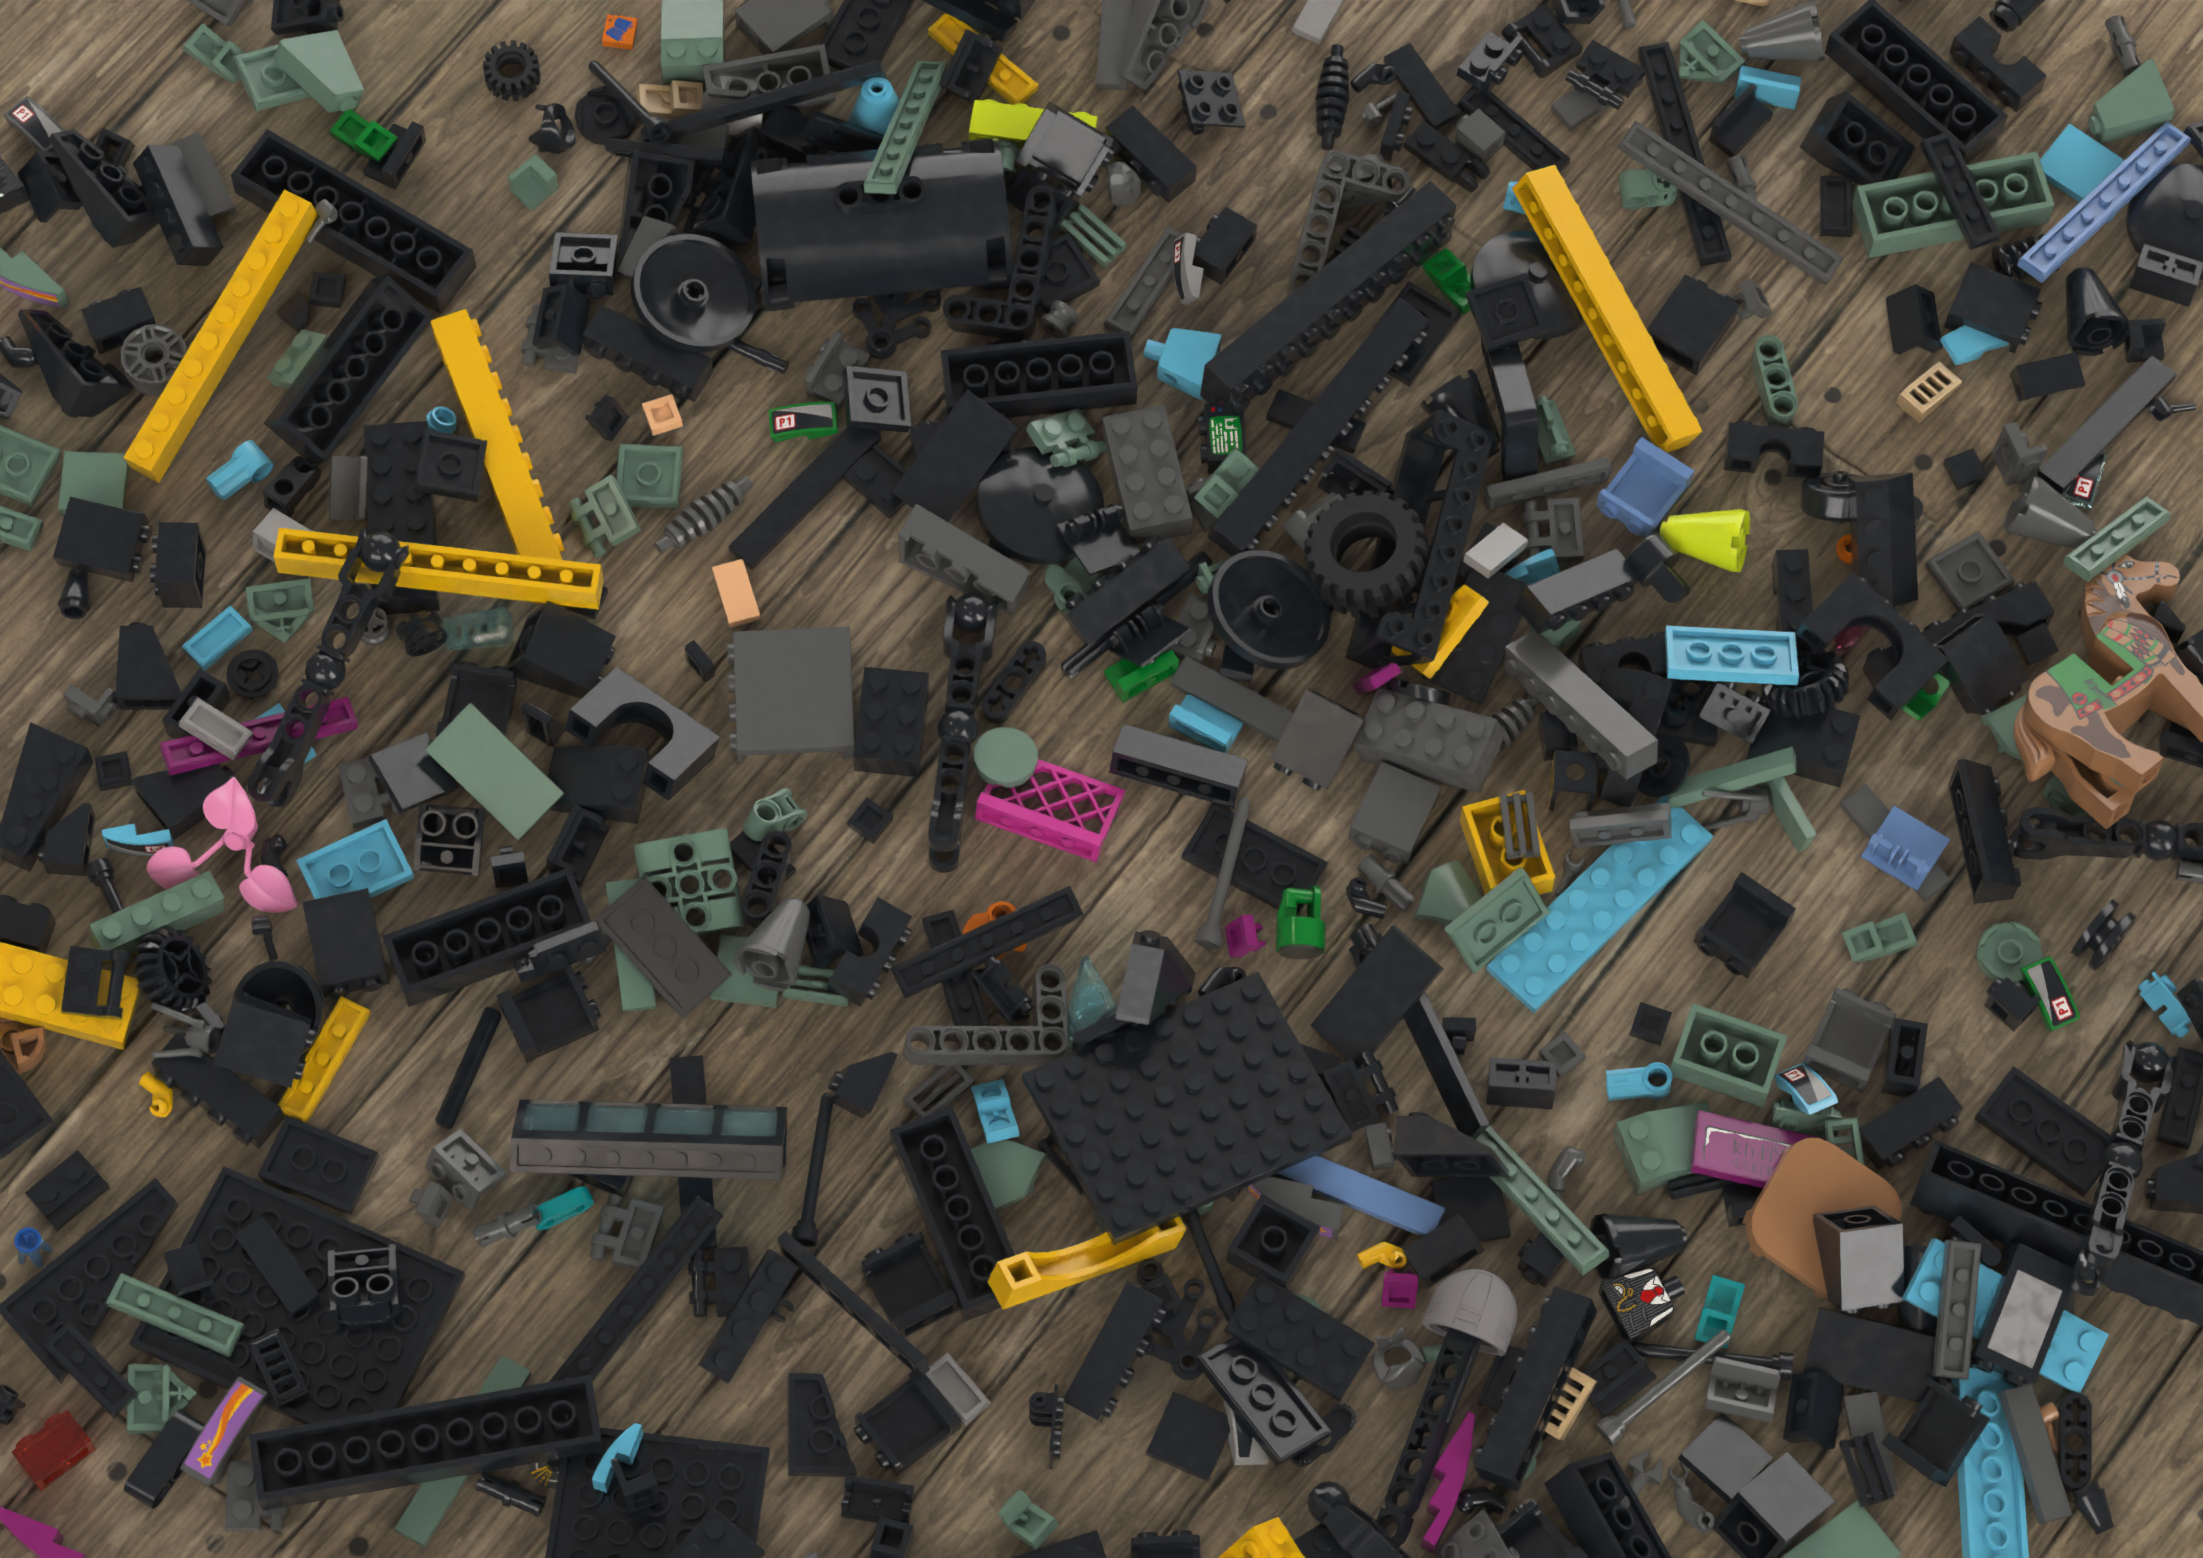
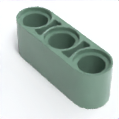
M1765 335L1757 340L1752 356V366L1762 406L1769 425L1779 424L1789 428L1793 424L1798 408L1795 388L1781 340L1773 335ZM1762 352H1769V353H1771L1774 357H1766V356L1762 355L1761 353H1762ZM1769 380H1777L1781 385H1773ZM1776 408H1784L1788 413H1780Z

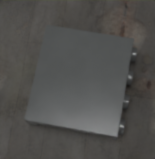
M850 627L733 632V643L727 644L728 663H734V673H728L729 693L735 692V703H729L730 722H736V733H730L731 752H737L738 764L743 763V756L842 751V759H853L855 740Z

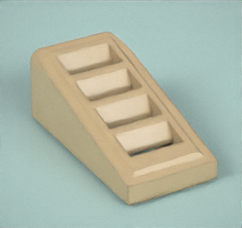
M1938 362L1899 394L1896 404L1920 424L1962 384V381L1941 362ZM1939 373V374L1942 375L1948 382H1950V384H1949V385L1944 384V383H1943L1939 378H1937L1935 375H1937V374ZM1931 380L1942 390L1938 392L1928 382ZM1924 387L1934 397L1930 398L1921 389ZM1916 394L1926 403L1923 405L1914 397V395Z
M1574 1367L1569 1377L1582 1384L1584 1388L1582 1391H1579L1569 1384H1565L1563 1390L1577 1399L1572 1403L1560 1396L1558 1403L1570 1410L1565 1415L1559 1410L1554 1409L1552 1416L1562 1422L1558 1427L1549 1421L1545 1432L1563 1441L1597 1383L1596 1380Z

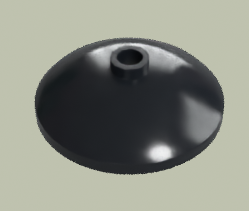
M286 961L262 963L244 975L234 992L233 999L236 991L239 990L283 1008L290 1005L291 1011L312 1019L310 1028L316 1030L311 1044L312 1047L320 1035L325 1017L323 996L314 978L302 967ZM303 1047L302 1054L305 1053L308 1050V1048Z

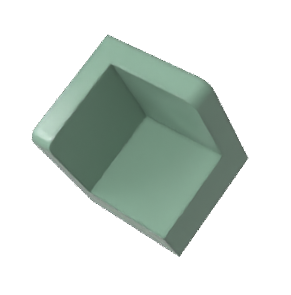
M537 154L508 176L510 192L529 210L535 209L559 189L557 174Z

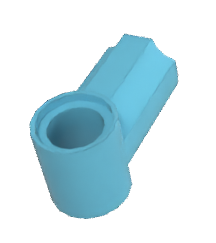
M248 440L239 445L233 452L231 459L209 475L206 481L216 496L225 501L250 481L256 483L264 479L272 471L274 463L253 440Z
M1660 1062L1651 1063L1647 1067L1607 1070L1605 1072L1608 1101L1646 1097L1651 1100H1661L1668 1096L1671 1090V1069ZM1652 1076H1660L1666 1083L1663 1086L1655 1087L1649 1083L1648 1079Z

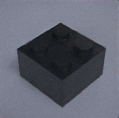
M159 522L158 534H153L152 539L153 553H157L156 563H151L150 581L155 583V595L160 596L164 608H202L207 549L199 524Z
M1261 1195L1228 1248L1226 1262L1254 1278L1261 1273L1288 1290L1318 1241L1320 1227L1268 1197Z

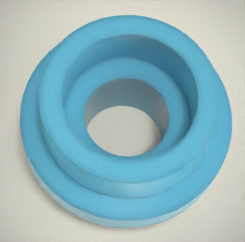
M436 407L425 418V421H428L429 430L453 434L456 430V415L449 408Z

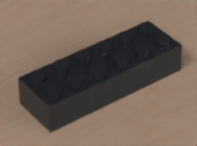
M1868 0L1829 35L1825 50L1826 55L1922 139L1951 131L1967 165L2002 134L2008 115L1877 1Z
M384 275L372 278L264 424L310 463L325 462L433 318V315L390 276Z
M1130 331L940 350L947 416L967 389L998 413H1005V418L1066 412L1077 408L1085 410L1137 404V381Z
M428 421L364 425L365 456H367L368 530L370 534L384 531L389 532L401 542L437 546L434 494L413 491L424 429L429 430ZM371 584V590L374 591L378 584ZM395 586L391 598L386 602H379L377 607L384 610L386 615L417 613L424 610L427 612L432 610L440 611L439 591Z
M569 867L383 935V939L407 1005L411 1007L514 969L512 960L527 955L535 949L534 944L592 921Z
M951 1106L891 1129V1145L949 1285L959 1300V1309L964 1321L1001 1308L987 1281L998 1261L1015 1256L953 1107Z

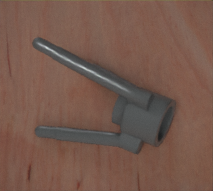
M1749 786L1735 792L1702 791L1703 797L1738 800L1739 810L1745 811L1743 815L1702 825L1707 831L1745 821H1757L1758 814L1766 815L1769 810V793L1767 789H1756V786Z
M157 1003L151 1004L152 1009L192 1025L188 1029L163 1026L164 1032L171 1034L179 1033L181 1036H185L186 1044L190 1048L155 1051L152 1053L153 1058L201 1057L203 1052H216L221 1039L219 1028L208 1026L204 1020L194 1019Z

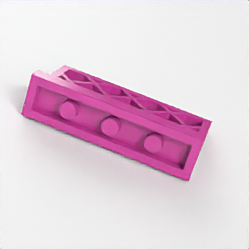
M1038 759L1033 775L1041 772L1051 775L1053 782L1038 786L1034 776H1032L1029 782L1033 789L1018 794L1014 787L1008 788L1012 796L1005 799L991 796L993 789L1003 785L995 784L994 786L987 783L984 792H981L977 800L976 820L1096 863L1125 795L1124 789ZM1076 783L1081 785L1084 792L1069 797L1064 786ZM1058 788L1063 800L1048 805L1042 793ZM1106 794L1115 797L1111 805L1099 808L1094 797ZM1037 796L1042 805L1041 808L1030 810L1024 807L1022 800ZM1088 799L1094 811L1079 816L1073 804ZM1067 806L1073 817L1061 821L1054 817L1052 811ZM1098 818L1102 825L1100 833L1097 834L1086 830L1083 822Z

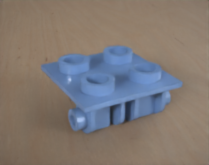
M1894 806L1876 834L1872 835L1861 858L1917 891L1950 839Z

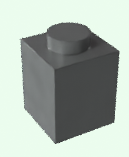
M1479 108L1472 115L1469 116L1467 114L1463 116L1456 125L1455 143L1472 155V158H1477L1482 163L1487 162L1503 147L1505 131Z

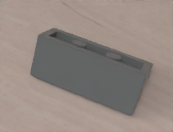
M1660 803L1575 812L1573 818L1569 819V830L1574 848L1672 838L1670 804Z

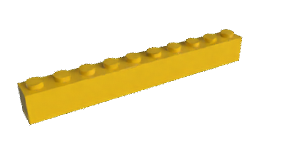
M1555 165L1525 173L1512 190L1652 444L1666 453L1688 446L1702 432L1698 420L1693 415L1682 391L1678 388L1667 364L1663 361L1652 337L1647 332L1637 310L1632 305L1622 283L1617 278L1608 258L1605 256L1593 231L1581 213L1579 205L1575 202L1566 186L1565 180Z
M286 190L282 192L123 458L132 470L160 483L303 244L305 237L319 216L311 202Z
M463 309L430 320L433 336L472 438L487 441L483 467L516 554L563 560L560 552L565 550L559 533L553 534L550 525L554 524L552 514L548 506L542 507L539 499L544 497L538 479L532 480L529 473L530 470H533L528 452L521 453L518 445L523 443L517 425L511 426L508 417L513 416L507 398L501 399L498 390L502 389L499 376L496 371L491 373L488 364L492 363L489 350L486 345L480 346L477 337L482 336L477 319L470 320L467 309Z
M279 528L273 556L277 571L284 574L339 580L338 574L351 549L355 548L358 537ZM398 541L400 547L409 545L410 553L400 568L401 574L396 583L397 587L536 603H546L548 601L554 605L599 610L604 581L601 564ZM362 561L355 582L379 584L384 572L371 571Z

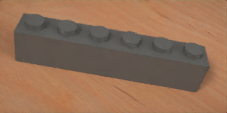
M1534 630L1505 646L1504 668L1507 674L1519 681L1531 696H1535L1542 702L1550 714L1556 715L1571 733L1578 735L1592 752H1596L1606 761L1613 771H1617L1627 780L1657 763L1658 739L1544 636L1538 635Z

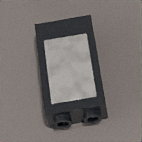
M2021 1243L2007 1245L2002 1257L2008 1260L1975 1346L1971 1350L1970 1360L1974 1361L1972 1366L1986 1373L1995 1371L2003 1375L2002 1380L2016 1387H2022V1384L2036 1383L2072 1290L2069 1284L2072 1268Z

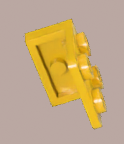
M1277 1517L1253 1526L1218 1558L1305 1557L1290 1536L1287 1528L1283 1525L1280 1518Z

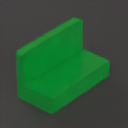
M1172 650L1168 653L1163 651L1153 663L1143 667L1122 659L1106 668L1104 675L1122 703L1172 677L1178 669L1179 660Z

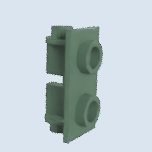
M1546 396L1538 397L1535 400L1538 415V446L1546 465L1576 456L1555 401L1548 400Z
M1781 1099L1780 1102L1773 1103L1771 1126L1825 1138L1824 1121L1842 1119V1116H1840V1111L1834 1110L1833 1106L1808 1115L1797 1109L1794 1102ZM1833 1131L1834 1137H1837L1838 1131Z

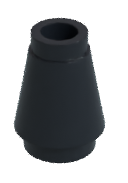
M81 569L69 571L58 602L61 614L67 618L81 619L86 616L91 608L88 574Z
M2097 1481L2072 1492L2075 1498L2073 1503L2096 1535L2115 1527L2105 1490L2100 1488Z

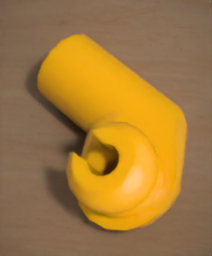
M148 1071L141 1077L139 1085L152 1094L151 1113L156 1117H166L173 1109V1090L154 1077L155 1075Z
M1380 1242L1356 1254L1362 1269L1377 1262L1391 1268L1400 1269L1408 1261V1257L1402 1248L1388 1242Z

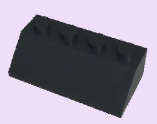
M1913 473L1848 477L1852 573L1854 572L1858 577L1866 579L1871 584L1874 592L1882 599L1890 601L1894 606L1918 600Z
M1959 759L1948 786L1974 904L2013 899L2018 887L2021 886V876L2019 869L2013 867L2011 857L2014 856V844L2011 837L2007 838L2005 831L2008 820L2005 808H2000L1998 797L2001 796L1999 779L1993 777L1990 766L1967 759Z
M1612 1451L1571 1463L1544 1483L1551 1495L1552 1501L1556 1504L1565 1520L1568 1530L1575 1538L1578 1546L1588 1555V1558H1671ZM1625 1496H1627L1630 1501V1505L1628 1508L1620 1505V1502L1623 1500Z

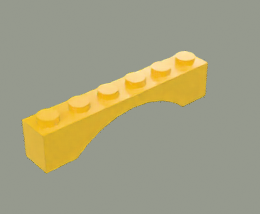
M1179 1216L1116 1245H1113L1106 1232L1093 1239L1061 1250L1039 1253L1024 1252L998 1261L987 1282L1004 1310L1176 1249L1186 1231V1227Z

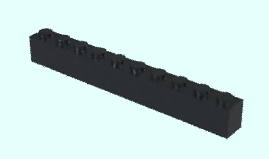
M1399 298L1220 517L1207 537L1231 556L1254 550L1260 542L1256 536L1262 529L1268 532L1279 518L1275 513L1281 506L1286 509L1298 495L1294 490L1300 482L1306 485L1317 471L1313 468L1319 459L1323 463L1327 460L1335 449L1332 443L1337 436L1342 440L1354 426L1350 420L1356 413L1362 416L1372 404V401L1369 399L1372 393L1376 391L1380 394L1391 380L1387 376L1393 368L1399 371L1410 357L1406 354L1410 346L1412 345L1417 348L1425 339L1428 333L1424 329L1430 320L1402 298Z

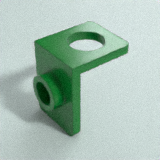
M1940 672L1934 677L1939 684L1938 691L1930 694L1923 689L1903 709L1918 721H1921L1934 710L1951 684V680Z

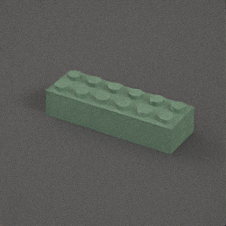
M2037 151L1967 165L1999 233L2049 222L2055 205ZM1933 172L1857 186L1852 206L1868 258L1965 240Z

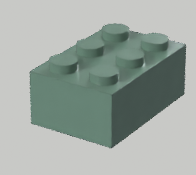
M1692 1003L1670 1067L1672 1077L1763 1108L1787 1035Z

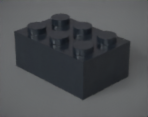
M864 667L853 754L854 771L919 777L930 688L929 673Z

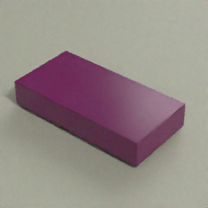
M1392 662L1374 669L1354 682L1352 686L1357 694L1360 695L1377 689L1400 674L1401 670L1396 663Z

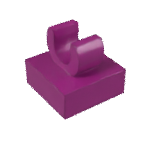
M1241 915L1225 926L1230 957L1241 958L1250 951H1258L1266 945L1265 941L1257 940V933L1263 930V926L1254 922L1253 915Z
M1394 1269L1384 1272L1381 1306L1415 1309L1418 1275L1413 1274L1411 1270H1407L1406 1274L1394 1273Z

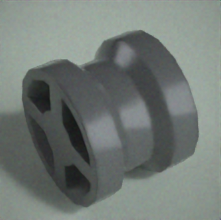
M1055 300L1050 306V312L1044 314L1040 318L1039 323L1052 337L1064 338L1068 335L1069 327L1077 324L1079 316L1069 305L1060 300Z
M379 607L375 608L361 638L365 644L376 646L384 643L389 638L391 633L390 624L384 610Z

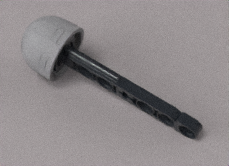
M1467 1269L1458 1271L1444 1279L1434 1291L1422 1322L1427 1329L1444 1337V1341L1386 1493L1385 1508L1381 1507L1377 1517V1522L1384 1531H1386L1390 1524L1397 1523V1532L1392 1539L1399 1546L1406 1541L1414 1522V1519L1411 1517L1420 1506L1478 1351L1492 1355H1505L1516 1326L1517 1305L1513 1293L1502 1279L1488 1271ZM1456 1353L1457 1355L1461 1356V1358L1459 1359L1453 1354ZM1452 1364H1457L1455 1376L1449 1380L1445 1379L1446 1369ZM1444 1395L1446 1401L1443 1408L1434 1411L1433 1403L1435 1399ZM1425 1432H1432L1430 1437L1423 1438ZM1418 1448H1420V1449H1422V1450L1425 1449V1450H1426L1425 1453L1423 1454V1453L1419 1452V1451H1418ZM1416 1459H1421L1420 1470L1416 1474L1410 1475L1409 1467L1411 1463ZM1404 1491H1409L1408 1502L1404 1506L1398 1507L1397 1499L1399 1495Z

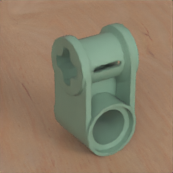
M1630 169L1623 171L1618 176L1622 207L1625 209L1665 207L1674 203L1677 198L1678 188L1666 180H1662L1660 176L1649 169Z
M784 788L773 795L755 802L744 821L743 830L749 838L755 841H762L764 836L770 831L781 830L785 832L795 829L806 820L808 813L805 809H800L793 800L791 790Z

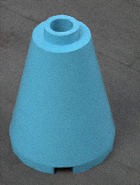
M872 77L866 80L851 110L848 122L885 135L900 101L891 83L882 77Z

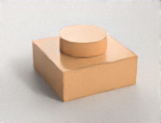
M672 394L642 403V408L653 436L683 427L682 419Z

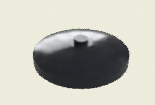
M2196 164L2167 166L2130 200L2126 215V226L2130 241L2139 255L2143 245L2147 244L2203 262V166ZM2203 269L2199 280L2203 279Z
M1507 232L1492 238L1479 250L1470 273L1471 290L1526 272L1548 329L1546 334L1534 337V339L1560 337L1572 332L1583 323L1584 319L1536 232Z
M678 234L657 241L641 256L631 280L632 302L643 324L663 342L685 351L710 352L732 344L744 333L752 320L756 308L755 283L745 263L724 244L701 235Z
M1037 446L1015 449L1002 455L991 464L981 479L976 498V509L983 531L990 541L1004 553L1028 563L1055 564L1076 557L1056 526L1069 521L1071 518H1077L1085 515L1087 512L1104 508V498L1095 476L1082 462L1078 460L1075 465L1063 467L1062 465L1054 467L1050 461L1053 452L1042 454Z
M1263 550L1241 552L1229 558L1211 580L1207 597L1211 620L1223 641L1242 658L1265 668L1291 669L1308 662L1324 645L1330 629L1329 607L1321 599L1320 593L1316 592L1310 574L1291 559Z

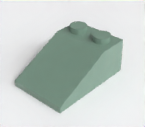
M662 0L661 67L663 84H671L672 80L705 83L702 66L725 62L723 0Z
M1706 1102L1649 1111L1616 1122L1613 1137L1636 1195L1665 1186L1670 1180L1698 1174L1690 1172L1695 1117L1699 1110L1710 1112Z

